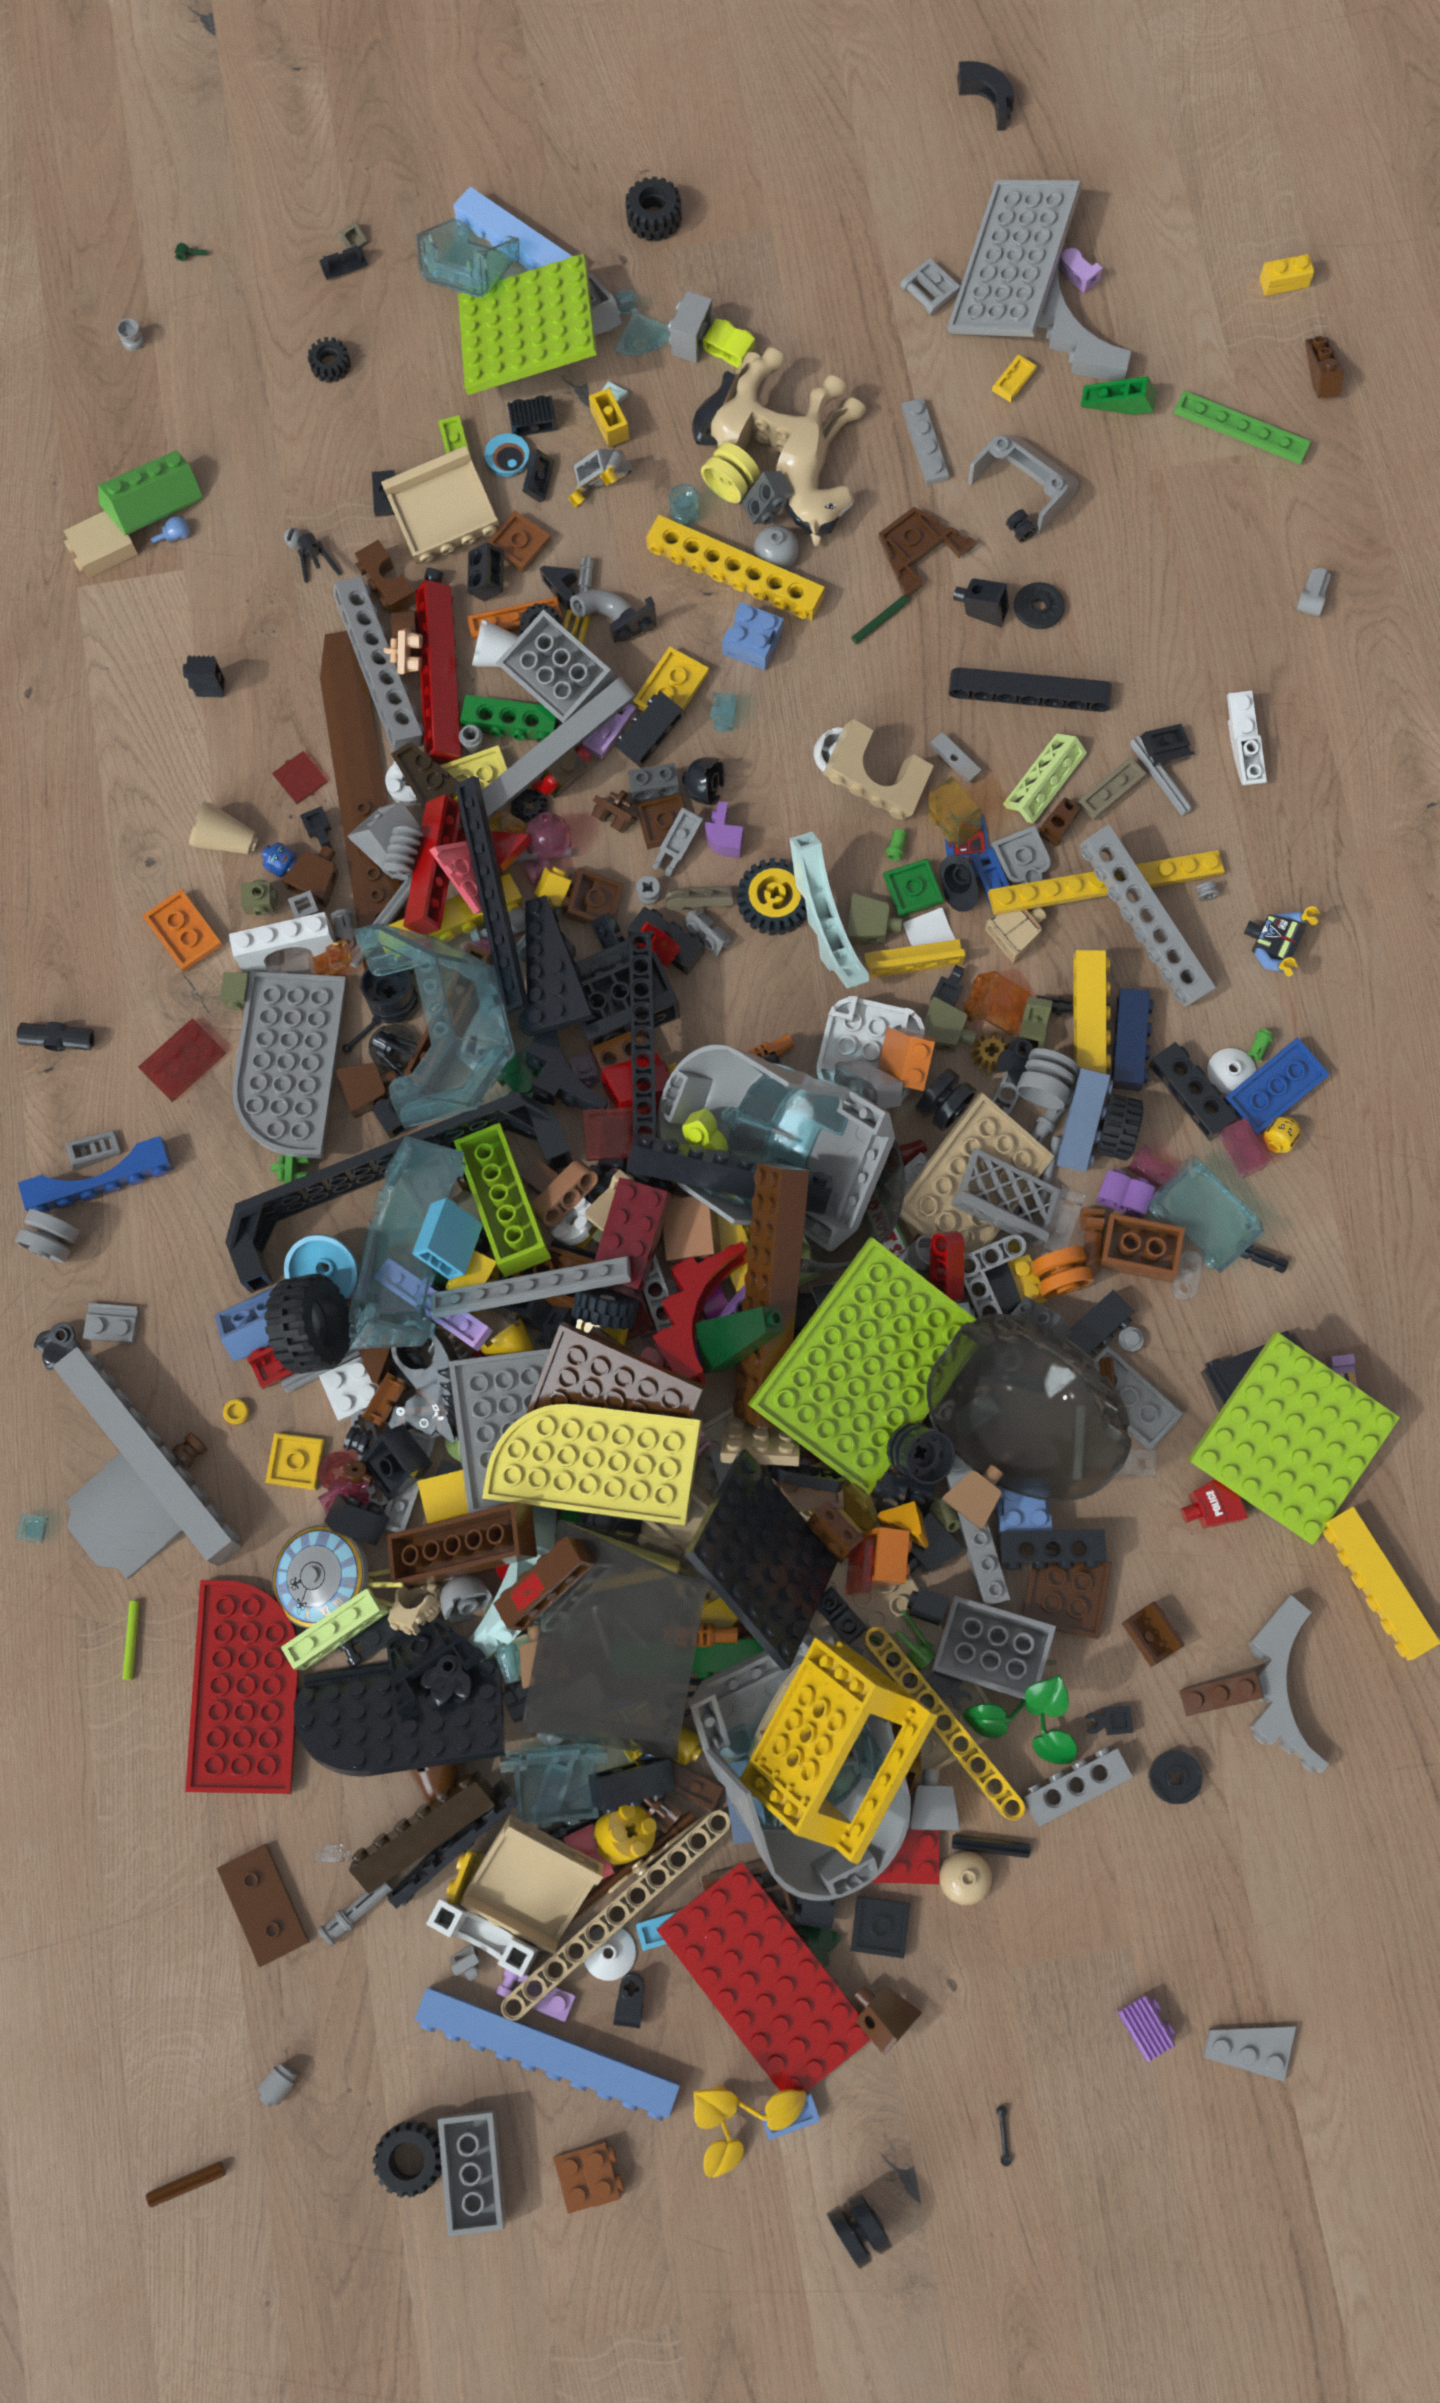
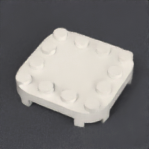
M848 996L839 1000L832 1006L828 1014L817 1062L818 1078L834 1082L836 1064L859 1059L878 1068L887 1027L924 1035L925 1027L921 1018L915 1011L909 1008L905 1009L861 999L858 996ZM902 1088V1102L909 1096L912 1088Z

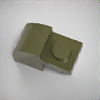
M1028 997L1022 1015L1018 1038L1028 1040L1032 1044L1033 1049L1043 1048L1052 1001Z

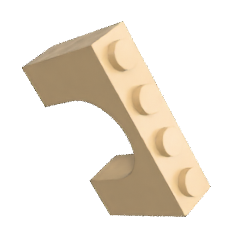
M852 719L844 725L823 775L827 776L832 783L848 788L853 795L862 796L869 800L872 806L888 811L893 818L899 820L908 818L913 815L934 765L913 754L904 760L892 786H882L875 783L868 777L863 766L864 751L874 730Z

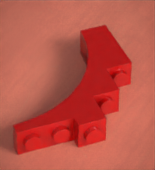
M743 1241L729 1245L723 1251L704 1258L698 1264L692 1256L677 1262L675 1266L671 1267L673 1279L681 1292L668 1296L666 1300L662 1301L665 1315L672 1326L661 1329L652 1337L659 1355L669 1370L702 1385L706 1384V1380L696 1355V1323L699 1322L702 1310L717 1286L733 1271L748 1263L747 1248Z

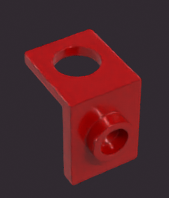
M645 922L640 931L645 933L648 931L654 932L651 940L652 952L656 951L660 962L668 967L681 949V946L667 933ZM636 943L640 947L646 948L645 944Z

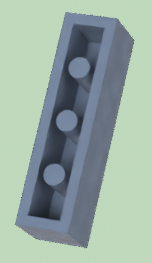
M1079 1068L1056 1165L1083 1172L1087 1171V1167L1092 1168L1095 1153L1091 1152L1093 1143L1098 1144L1101 1129L1097 1128L1099 1119H1104L1107 1105L1103 1104L1105 1095H1110L1113 1081L1109 1080V1074Z

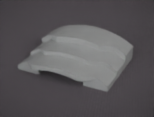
M119 1453L103 1466V1470L85 1483V1486L66 1500L71 1509L67 1528L97 1566L117 1568L126 1579H129L184 1532L125 1457Z

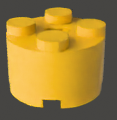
M620 1806L618 1811L606 1813L596 1822L593 1830V1838L596 1839L598 1845L596 1849L599 1855L608 1863L613 1865L630 1863L647 1854L652 1848L657 1824L653 1818H649L646 1815L647 1812L641 1807Z

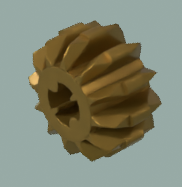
M994 1032L991 1033L990 1038L982 1034L981 1041L975 1039L973 1043L974 1048L970 1050V1054L974 1056L971 1061L972 1064L980 1063L978 1070L982 1071L985 1067L987 1068L988 1075L991 1074L993 1068L997 1073H1000L997 1071L998 1056L1002 1051L1009 1049L1010 1043H1003L1004 1036L996 1039ZM989 1050L994 1051L993 1057L988 1056Z

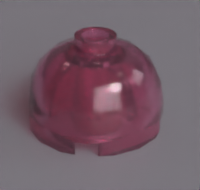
M541 813L530 819L525 827V834H529L531 838V843L526 847L530 854L533 851L538 853L540 858H554L563 855L565 849L568 846L569 848L572 846L570 826L563 817L557 814Z

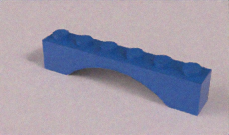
M161 1136L137 1143L118 1165L96 1177L64 1181L39 1175L18 1182L24 1208L27 1212L29 1209H34L48 1214L49 1210L68 1208L73 1205V1202L92 1200L97 1197V1194L103 1192L113 1193L120 1190L122 1186L128 1184L137 1185L144 1182V1179L152 1176H164L168 1171L173 1170L174 1167L167 1143Z

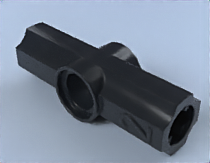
M47 1022L46 1025L20 1023L16 1032L19 1045L41 1046L47 1050L57 1052L65 1051V1049L91 1051L95 1042L93 1029L69 1027L60 1022Z

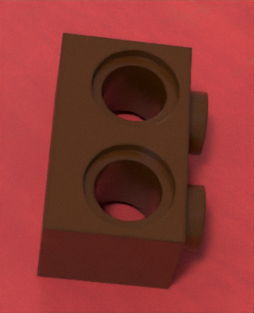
M630 1031L592 1047L593 1056L601 1073L602 1068L612 1066L604 1063L609 1057L617 1060L613 1065L631 1060V1056L626 1053L631 1048ZM640 1036L636 1038L637 1042L643 1043Z

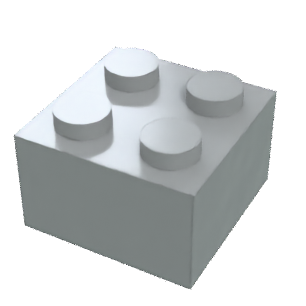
M686 291L684 298L678 301L675 318L672 317L669 321V345H671L673 356L697 363L703 350L702 339L713 324L712 299Z

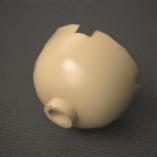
M958 1851L949 1855L943 1861L939 1870V1883L942 1892L950 1901L959 1905H973L981 1902L988 1895L992 1886V1872L989 1864L981 1855L972 1851Z

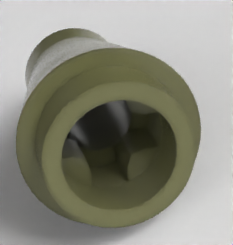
M943 1495L936 1496L930 1502L929 1513L931 1512L948 1532H955L961 1526L955 1509L943 1501Z

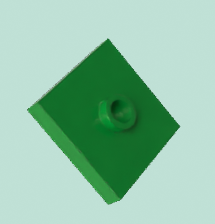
M928 858L883 872L882 876L898 918L944 903V898Z

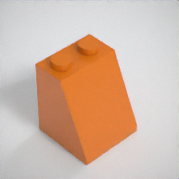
M887 1027L878 1069L902 1081L903 1087L924 1091L935 1045V1037Z

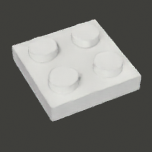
M361 1357L319 1375L339 1422L351 1418L358 1411H365L379 1385L371 1382Z

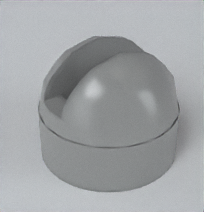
M291 527L284 533V540L289 548L299 547L297 540L302 534L298 529Z

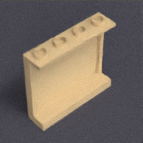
M466 446L381 482L416 564L420 562L422 564L428 563L434 556L441 553L443 555L451 553L455 547L462 544H472L476 538L483 535H493L500 528Z
M510 1815L464 1889L460 1905L469 1913L478 1914L486 1918L492 1925L496 1927L501 1926L509 1930L516 1938L526 1939L539 1950L555 1954L558 1941L594 1884L598 1886L603 1878L604 1864Z

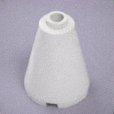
M482 619L472 666L500 667L496 662L519 637Z

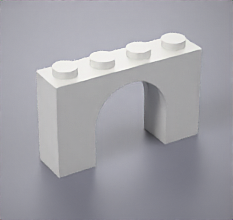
M325 912L229 934L233 957L242 972L248 973L249 976L250 971L268 972L266 956L284 948H307L312 952L316 960L339 955L335 932Z
M448 1897L439 1899L426 1925L448 1937L455 1936L481 1948L499 1960L498 1965L521 1978L529 1973L540 1951L535 1945L524 1939L516 1938L510 1931L501 1926L496 1927L492 1925L486 1918L478 1914L469 1913L460 1904L448 1903Z

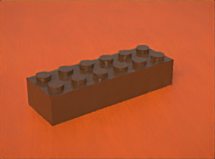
M516 1502L387 1535L391 1582H403L406 1588L538 1557L532 1505Z

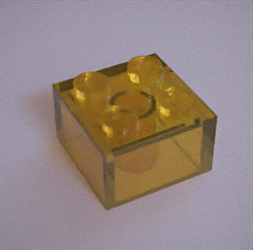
M953 776L929 791L928 818L933 825H938L942 829V833L948 842H953L958 848L980 833L982 809Z

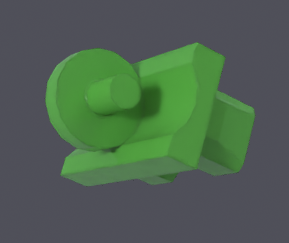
M279 1156L278 1164H272L270 1171L277 1174V1181H284V1184L308 1175V1172H299V1165H310L312 1158Z

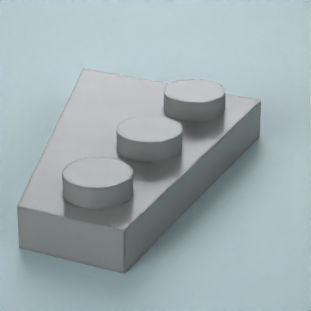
M1296 2026L1208 2029L1202 2057L1284 2082Z

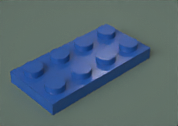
M1297 1037L1224 1097L1223 1100L1234 1108L1236 1116L1255 1137L1269 1126L1276 1117L1281 1116L1330 1074Z

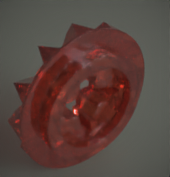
M334 1452L327 1455L318 1467V1479L321 1485L328 1491L337 1493L351 1489L354 1484L348 1483L342 1476L335 1480V1474L329 1468L339 1469L340 1466H343L342 1471H344L346 1464L355 1461L354 1458L344 1452Z

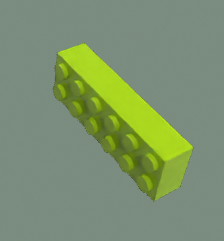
M497 1123L455 1140L454 1143L495 1260L504 1277L552 1259L507 1135L501 1124Z

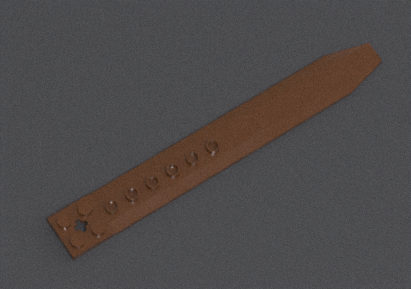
M347 631L325 634L320 683L359 940H361L401 886L399 879H392L389 875L385 874L347 836L379 807L388 804L370 691ZM404 907L401 909V911L398 913V915L395 917L392 923H395L405 918ZM379 940L363 960L364 971L370 965L380 960H389V958L385 959L383 955H380L384 948ZM411 955L409 959L400 962L407 968L409 974L414 973Z

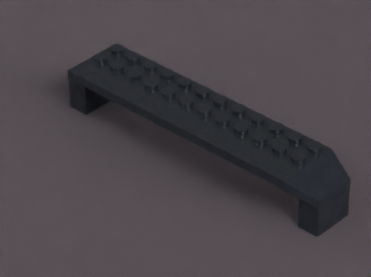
M516 1091L235 1203L225 1243L240 1283L251 1294L274 1285L263 1256V1251L278 1221L411 1169L439 1149L448 1150L449 1152L456 1151L455 1140L497 1123L501 1124L504 1131L508 1130L538 1142L546 1163L552 1170L557 1171L569 1166L573 1160L554 1111L522 1092Z

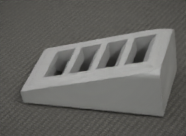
M114 1130L65 1143L73 1171L121 1154ZM108 1139L112 1148L107 1150L104 1142ZM99 1143L102 1152L97 1153L95 1144ZM90 1147L92 1154L87 1155L85 1148ZM80 1150L82 1157L77 1158L76 1151Z

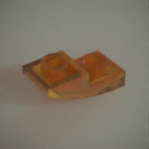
M345 938L326 946V952L313 957L316 975L335 976L352 962L348 941Z

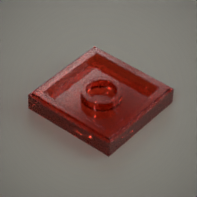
M863 1539L849 1556L845 1595L856 1596L871 1592L875 1549L874 1540Z

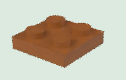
M514 510L488 542L504 550V560L521 572H524L550 542L551 535Z

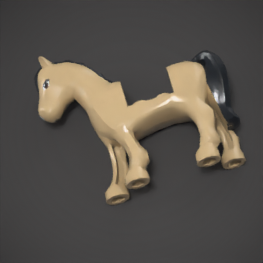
M767 348L762 357L757 353L748 352L743 359L742 365L735 371V374L729 371L724 372L719 389L708 397L696 410L692 422V434L695 444L703 446L717 445L719 447L722 443L728 442L745 450L753 437L762 444L766 443L775 447L781 452L776 471L783 473L793 492L786 503L787 512L797 526L803 528L806 533L811 535L814 546H818L820 538L833 531L841 515L850 509L854 503V494L849 486L839 485L831 489H818L819 475L823 470L828 448L832 440L845 424L862 417L866 411L865 405L855 398H847L842 408L833 410L828 414L827 420L822 427L823 408L832 399L841 397L847 389L846 384L840 378L829 375L822 387L812 389L809 409L805 417L781 414L765 408L757 398L759 385L772 371L780 370L786 359L779 350L774 348Z

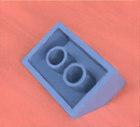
M274 1287L215 1314L220 1339L233 1362L249 1357L251 1352L258 1348L270 1347L268 1343L269 1336L265 1330L267 1324L266 1320H264V1315L267 1312V1307H265L266 1301L270 1298L269 1294Z

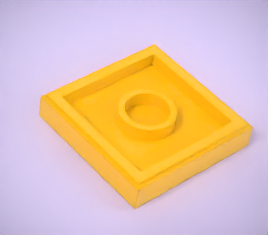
M274 1433L265 1483L317 1491L325 1440Z

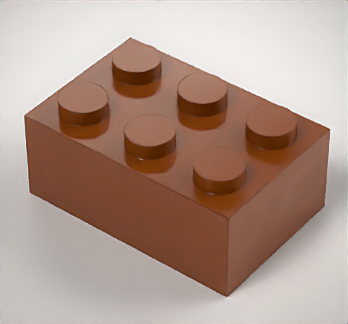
M1110 1213L1104 1230L1100 1268L1172 1283L1178 1273L1185 1228Z

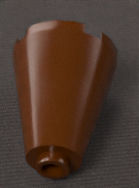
M461 1762L409 1770L425 1803L431 1804L436 1800L437 1795L446 1788L450 1790L457 1785L461 1778Z

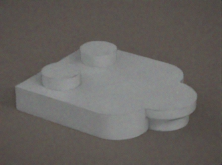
M1035 825L991 843L990 847L994 849L1006 879L1010 884L1018 885L1044 880L1043 874L1049 869L1051 861Z

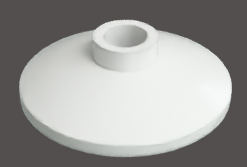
M1226 1048L1218 1051L1211 1057L1207 1065V1077L1210 1084H1214L1220 1093L1228 1095L1256 1072V1067L1251 1057L1235 1048ZM1229 1066H1235L1237 1072H1231Z
M600 1926L593 1930L590 1936L594 1941H599L604 1937L605 1930ZM621 1928L584 1962L588 1971L593 1976L606 1981L616 1980L626 1975L632 1968L636 1957V1947L631 1935ZM606 1948H611L613 1950L614 1954L612 1958H606L604 1956V1950Z

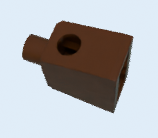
M327 846L322 847L318 856L305 851L283 877L282 881L286 889L296 894H302L310 890L317 903L327 907L339 874L336 865L331 862L336 852Z
M367 1063L336 1070L354 1118H358L371 1111L379 1100L389 1098L386 1087L399 1083L394 1069L380 1074L376 1063Z
M864 1985L854 1996L865 2008L857 2018V2023L884 2055L888 2053L922 2014L889 1987H885L875 1996Z

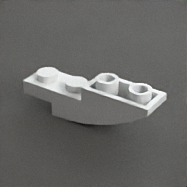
M1252 691L1229 693L1227 695L1230 717L1228 727L1241 784L1245 786L1266 783L1261 735H1258L1253 693Z

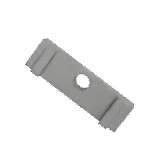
M943 732L930 742L933 752L935 754L938 753L963 778L962 780L965 783L970 784L981 774L982 770Z

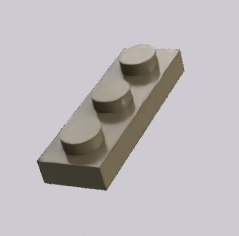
M1129 757L1078 800L1077 805L1081 806L1082 810L1094 821L1144 779L1147 773Z

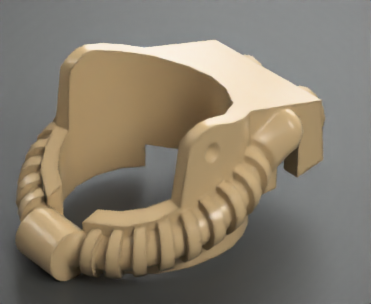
M429 1583L428 1585L414 1586V1588H409V1590L405 1586L398 1587L395 1592L394 1605L389 1610L388 1621L390 1622V1627L396 1631L398 1629L402 1630L408 1635H417L420 1632L418 1625L424 1626L427 1620L431 1622L441 1610V1586ZM423 1594H428L419 1606L409 1609L414 1599Z

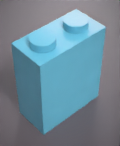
M444 1198L433 1202L429 1206L412 1254L449 1280L466 1274L483 1224L475 1219L474 1215L457 1206L451 1199Z

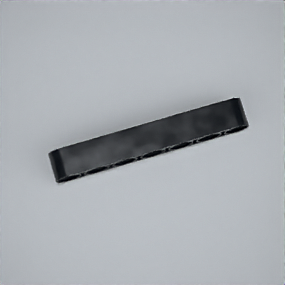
M954 668L950 672L949 695L953 698L1105 712L1111 708L1112 684L1099 680Z

